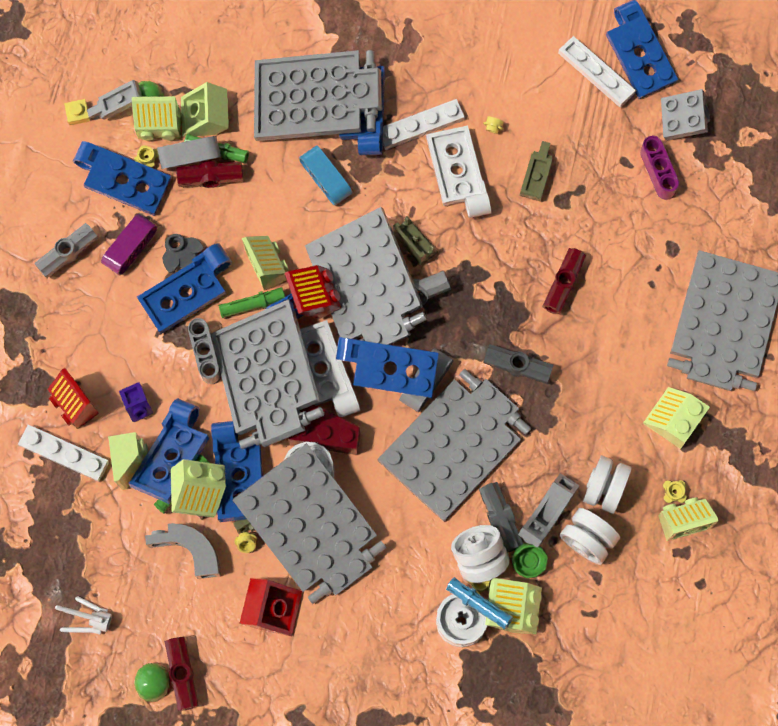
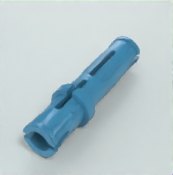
M455 577L448 583L446 590L461 599L464 605L473 607L504 630L509 626L513 616L482 597L475 588H469Z

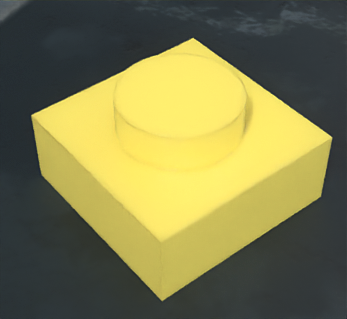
M85 99L64 103L69 126L90 121Z

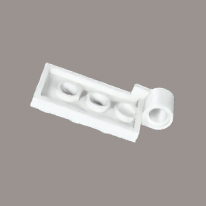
M468 125L426 134L443 206L465 202L469 218L491 214L489 197L484 181H482ZM455 147L458 152L455 155H449L446 149ZM454 166H459L463 169V172L455 175L451 172V169Z
M325 320L300 329L320 402L314 405L317 406L332 400L337 415L340 418L360 411L343 362L336 359L337 346L328 321ZM310 344H318L320 346L319 351L315 354L309 353L307 348ZM320 363L327 366L326 372L323 374L316 373L314 370L316 365Z

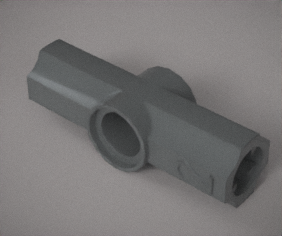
M489 344L483 364L508 371L513 376H523L548 384L553 369V364L528 357L523 352H513ZM520 360L524 363V366L516 368L513 362Z
M498 482L479 488L483 503L488 511V520L491 526L496 527L500 532L507 553L516 550L523 544V541L518 535L519 532L515 526L514 514L509 504H506Z

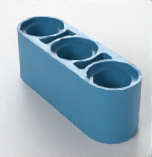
M316 145L299 157L305 170L334 206L352 194L348 183L319 146Z

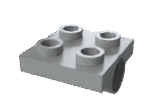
M703 89L661 98L663 138L666 141L708 132L707 123L710 121V114L705 102V92Z

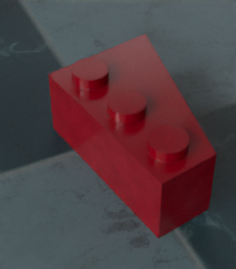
M313 404L300 410V413L304 411L310 412L319 407ZM323 409L324 416L312 420L311 424L304 426L305 431L295 434L288 439L291 446L303 442H315L323 446L327 451L357 455L361 433L360 427Z

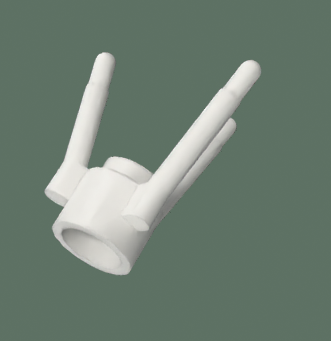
M79 596L75 598L76 601L96 612L88 614L59 605L55 607L56 610L89 619V625L93 626V628L62 627L60 628L61 632L95 633L101 635L102 631L107 632L109 629L112 614L108 613L107 609L100 608Z

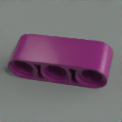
M653 135L648 136L643 141L641 147V158L657 195L664 200L671 199L679 185L677 175L660 138ZM651 146L656 151H649L646 147ZM655 165L662 166L664 170L656 169ZM663 184H669L672 189L664 188Z
M135 215L105 252L101 263L119 276L124 274L153 238L157 231V226L142 215Z

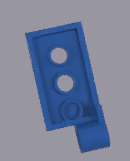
M631 0L614 8V15L620 26L608 31L606 37L632 87L636 90L635 93L638 99L677 82L678 78L639 3L636 0ZM634 49H643L645 52V56H636L634 53ZM644 67H652L654 75H646Z
M377 66L381 70L382 110L378 111V117L375 118L376 131H367V118H365V112H361V132L339 134L341 140L358 139L359 155H382L384 66Z
M86 141L81 142L73 159L74 164L90 171L83 184L84 188L152 216H155L171 180V176ZM126 175L129 180L126 184H119L116 181L117 177ZM140 183H145L149 186V189L141 193L136 187Z
M220 243L211 245L203 253L193 258L191 264L137 296V299L160 335L226 294L215 276L230 267L232 261ZM190 288L192 293L189 297H182L180 295L181 290ZM166 299L173 301V305L169 309L161 307L162 302Z
M339 337L336 359L357 363L353 385L432 398L439 353ZM392 361L397 366V371L393 375H388L384 371V366L387 362ZM410 365H415L419 368V375L416 378L407 376L406 370Z
M179 398L172 402L167 416L161 423L163 426L161 433L129 482L131 488L170 504L172 501L171 468L183 459L196 461L209 440L207 434L192 429L199 416L198 406ZM170 453L178 454L174 460L166 459ZM158 472H166V475L163 478H155V475Z
M233 421L212 423L211 433L215 464L225 465L226 487L217 511L218 521L245 520L247 518L233 502V499L237 493L243 492L263 476L261 445L257 446L255 444L242 449L238 442V434L235 432ZM238 471L245 472V476L241 480L233 479L234 474Z

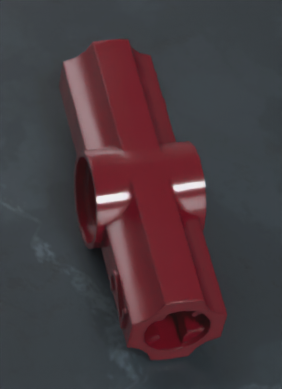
M208 160L201 162L200 165L177 167L176 170L179 187L201 185L205 188L218 187L220 183L243 181L242 162L218 163L217 161Z
M569 248L559 271L556 273L554 282L542 306L552 314L560 315L569 293L573 289L574 282L586 258V255L581 250ZM567 278L570 281V283L566 285L560 283L559 279Z
M176 637L164 641L170 667L169 675L173 683L178 711L199 707L185 637ZM180 668H186L187 676L183 680H178L176 677V672Z

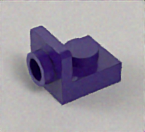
M140 382L119 391L132 422L153 414Z

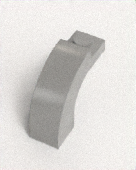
M560 473L518 535L528 544L538 548L570 502L579 485Z
M171 523L168 524V533H165V530L152 531L151 535H145L146 545L149 548L176 545L188 549L193 556L195 577L197 579L221 577L216 551L206 537L196 529L183 524Z

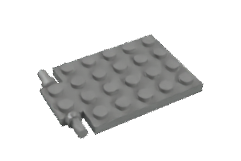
M359 50L255 60L254 139L256 141L361 132V112H365V118H367V131H376L375 118L378 117V111L382 110L381 70L375 64L374 51H366L364 69H360Z
M382 207L305 245L312 266L319 265L325 267L333 275L332 283L340 295L341 309L331 313L340 337L356 340L363 336L361 341L391 345L410 336V330L414 329L415 325L427 320L424 312L411 318L409 316L404 318L405 315L422 308L423 305Z
M699 250L670 354L688 358L691 361L685 360L683 362L669 358L667 366L682 370L681 373L688 374L687 379L727 391H731L732 387L736 389L741 387L755 391L756 382L742 379V376L736 375V373L754 378L759 376L778 302V272Z
M289 299L211 333L235 432L238 435H242L257 428V431L252 433V436L239 441L242 449L255 444L257 446L262 444V446L267 447L305 431L304 426L311 424L312 420L324 416L321 407L310 412L304 411L300 413V410L316 404L320 400L293 303Z
M466 369L462 370L459 376L470 385L469 388L473 390L472 394L454 379L377 459L384 468L443 522L521 441L505 424L508 422L512 426L515 425L525 435L531 430V427L517 413L519 408L487 379L482 381L478 377L475 378Z
M307 443L233 499V502L303 592L322 578L324 580L319 585L320 588L308 596L312 604L323 596L330 595L332 592L336 596L372 568L370 563L375 560L374 557L386 549L384 543L380 541L369 550L365 549L363 552L359 550L377 534Z

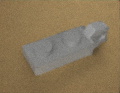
M132 80L98 97L97 105L87 109L89 118L105 120L132 107V97H142L138 82Z

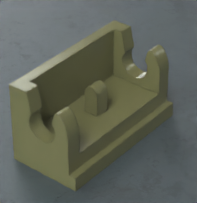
M408 216L405 217V221L401 225L398 222L393 225L395 237L420 265H423L438 253L436 248L427 240Z

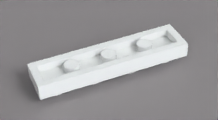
M574 36L559 49V55L620 108L635 94L636 90Z
M457 99L383 126V146L385 150L464 121L465 117Z
M27 425L18 443L24 449L100 482L109 464L108 460L31 425Z

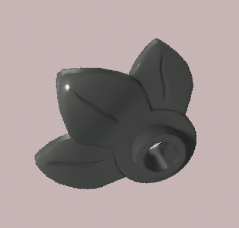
M180 234L170 235L165 241L166 252L162 257L164 267L169 273H172L178 266L183 269L193 262L192 259L196 257L195 254L203 250L201 242L193 237L184 238ZM174 243H180L178 248L172 247Z

